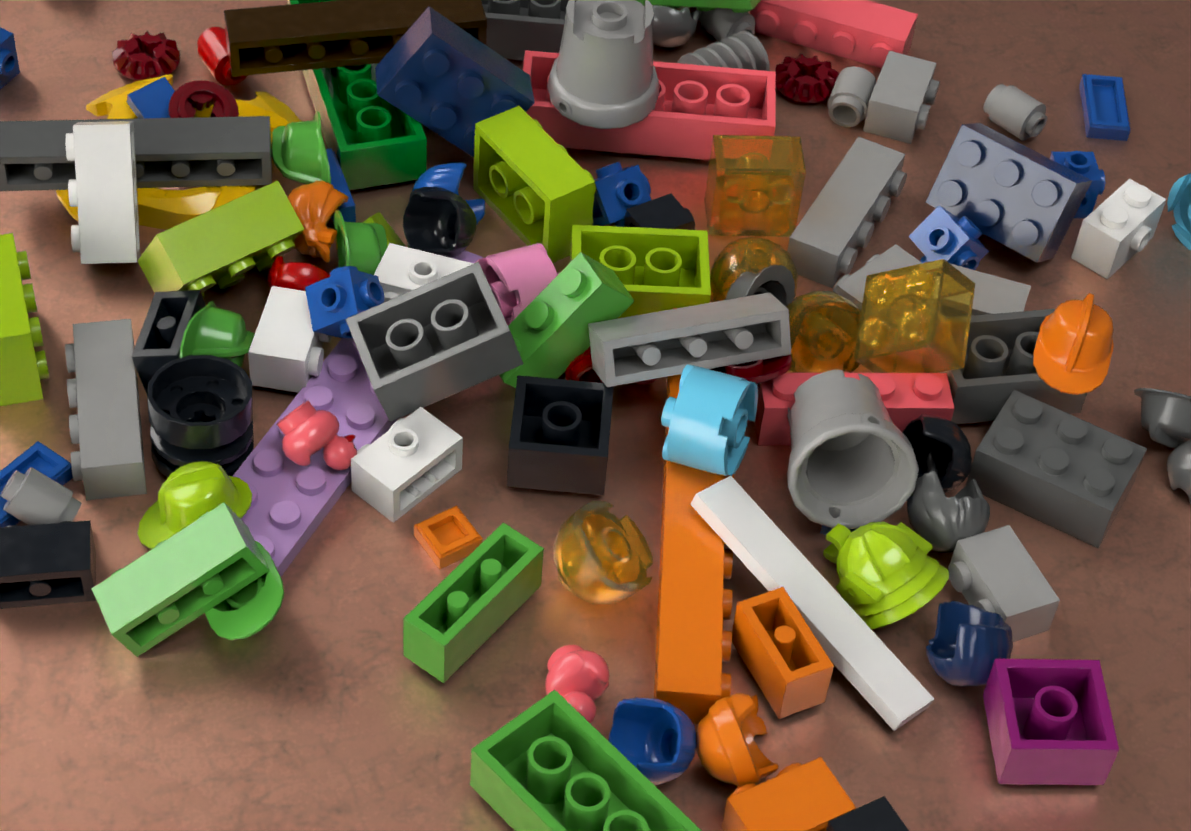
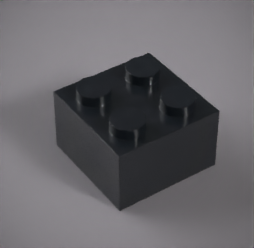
M517 375L508 451L507 487L604 495L614 386L606 387L604 383Z

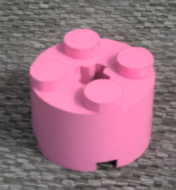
M541 243L488 255L475 262L480 263L507 325L560 273L556 272L545 247Z

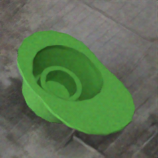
M320 111L315 113L314 119L311 121L292 122L273 130V162L286 179L303 184H310L317 180L331 184L330 166L321 133Z
M336 210L334 229L337 230L335 242L338 268L354 266L358 268V271L374 275L388 247L384 227L378 223L346 222L341 212Z
M210 301L207 306L198 311L188 322L182 339L180 358L190 355H213L228 359L242 368L245 354L249 352L255 333L246 330L242 315L217 308L214 301Z
M257 541L255 542L270 571L205 613L211 628L219 637L228 640H238L254 635L268 625L281 608L285 593L283 581L269 552Z

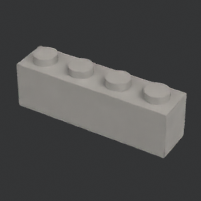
M858 136L790 236L785 267L792 273L833 288L842 273L849 274L857 258V249L859 247L866 248L872 237L875 221L882 222L890 207L891 196L898 197L904 187L907 173L902 172L905 154Z
M771 293L588 324L592 369L606 387L682 374L687 364L712 369L791 355L789 309Z
M131 319L73 324L74 344H65L68 373H76V378L67 379L70 408L77 407L78 414L69 415L71 443L80 444V451L71 452L74 482L83 481L86 500L147 494L137 370L131 357L135 348Z

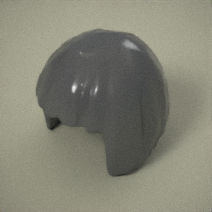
M931 471L917 479L915 490L907 500L908 518L912 528L918 535L932 544V550L940 553L954 552L957 540L984 533L990 517L989 503L984 499L975 479H972L954 497L947 498L937 473Z

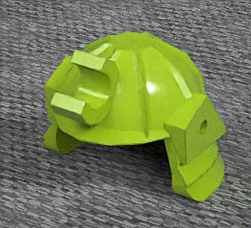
M870 522L860 526L853 532L838 523L826 534V540L832 543L823 551V556L837 564L836 570L839 576V583L835 588L870 629L889 625L917 611L932 600L943 589L949 579L948 569L940 565L936 559L926 555L933 548L932 544L902 522L897 526L886 522Z

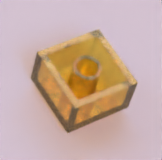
M713 135L704 198L708 235L790 237L797 225L806 175L801 137Z
M944 259L867 275L854 360L873 373H939L964 368L976 283Z

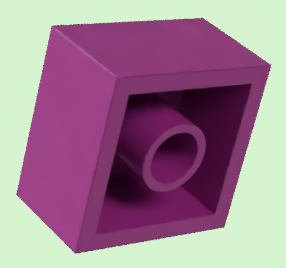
M995 658L983 692V700L998 784L1104 785L1119 752V746L1100 660Z

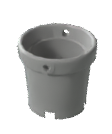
M636 0L568 1L559 56L554 61L547 84L551 103L564 117L580 125L599 129L624 128L642 121L655 109L659 96V79L653 65L654 12L648 0H645V7Z
M830 370L814 375L801 384L794 393L795 403L791 410L788 407L787 414L792 447L787 471V483L794 505L810 521L832 529L838 523L848 529H858L860 526L870 522H882L903 507L915 490L919 467L908 438L893 424L882 401L879 388L867 376L858 373L860 380L845 377L843 370Z

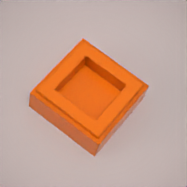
M457 505L414 525V537L439 570L468 557L483 542V538Z

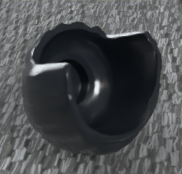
M422 187L411 192L409 203L403 216V230L409 248L453 258L460 255L469 246L476 232V216L469 204L459 195L439 187Z
M921 414L919 418L911 421L905 427L902 433L908 438L919 467L917 479L926 473L935 471L944 493L957 488L968 477L972 467L971 447L964 432L955 423L942 417Z

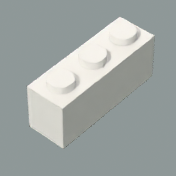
M134 121L78 122L73 125V133H66L67 160L75 161L76 179H69L68 182L70 207H78L79 225L71 226L72 251L80 252L81 264L137 263L141 253Z

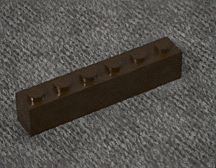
M337 0L224 10L226 45L232 77L377 64L428 7H431L486 45L487 18L481 0Z

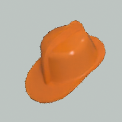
M1088 293L1083 300L1074 299L1061 303L1052 314L1044 318L1040 325L1033 352V365L1038 376L1048 386L1062 393L1079 395L1092 392L1102 385L1108 373L1114 347L1113 322L1107 311L1094 304V294Z

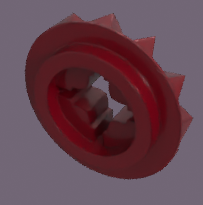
M148 31L140 36L130 33L129 39L117 41V49L112 51L116 70L125 77L134 80H145L169 75L180 63V51L177 48L176 40L167 39L164 33H159L155 36L150 35Z
M802 53L796 59L785 57L783 63L777 64L775 68L776 88L786 97L805 103H815L829 99L839 75L838 71L832 69L831 62H820L817 55L812 58H806Z
M205 80L191 81L180 86L171 96L168 107L170 118H195V108L203 111L212 104L213 108L210 117H239V109L236 100L227 89L217 83Z

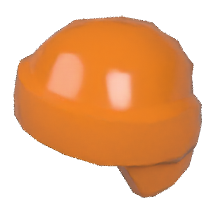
M317 180L293 189L287 197L304 227L302 233L293 243L296 246L295 249L300 253L310 255L313 258L322 257L325 262L329 263L330 248L336 238L337 230L327 228L326 224L336 209L343 203L348 202V196L336 190L332 184Z
M736 693L729 697H723L709 708L708 714L698 723L696 749L701 763L711 777L724 783L735 784L738 787L749 783L757 785L761 779L773 774L779 768L778 763L770 761L753 739L755 735L767 734L763 719L757 716V694L750 697L746 694Z

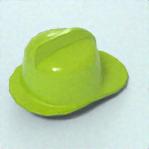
M191 462L179 467L162 484L158 491V500L146 511L139 523L137 534L141 544L152 550L157 544L175 535L198 520L200 516L224 502L241 519L251 506L253 495L249 485L238 477L228 476L220 465L212 462Z

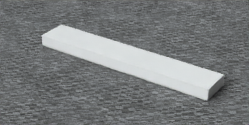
M731 475L695 495L690 505L768 591L781 587L785 588L831 662L893 731L929 707L934 700L932 695Z

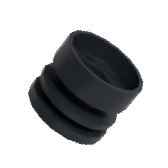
M190 355L172 360L155 372L148 383L147 400L149 422L151 424V454L158 470L169 477L172 472L183 465L191 462L207 461L220 465L228 476H233L254 450L252 381L245 370L228 359L213 355Z

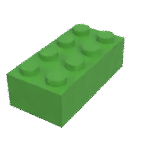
M553 690L471 749L470 786L514 831H702L556 690Z

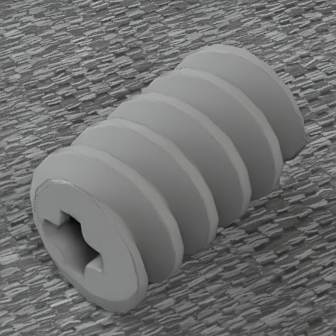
M745 31L695 50L694 53L683 55L678 61L681 64L769 71L770 66L767 52L762 43L753 34Z

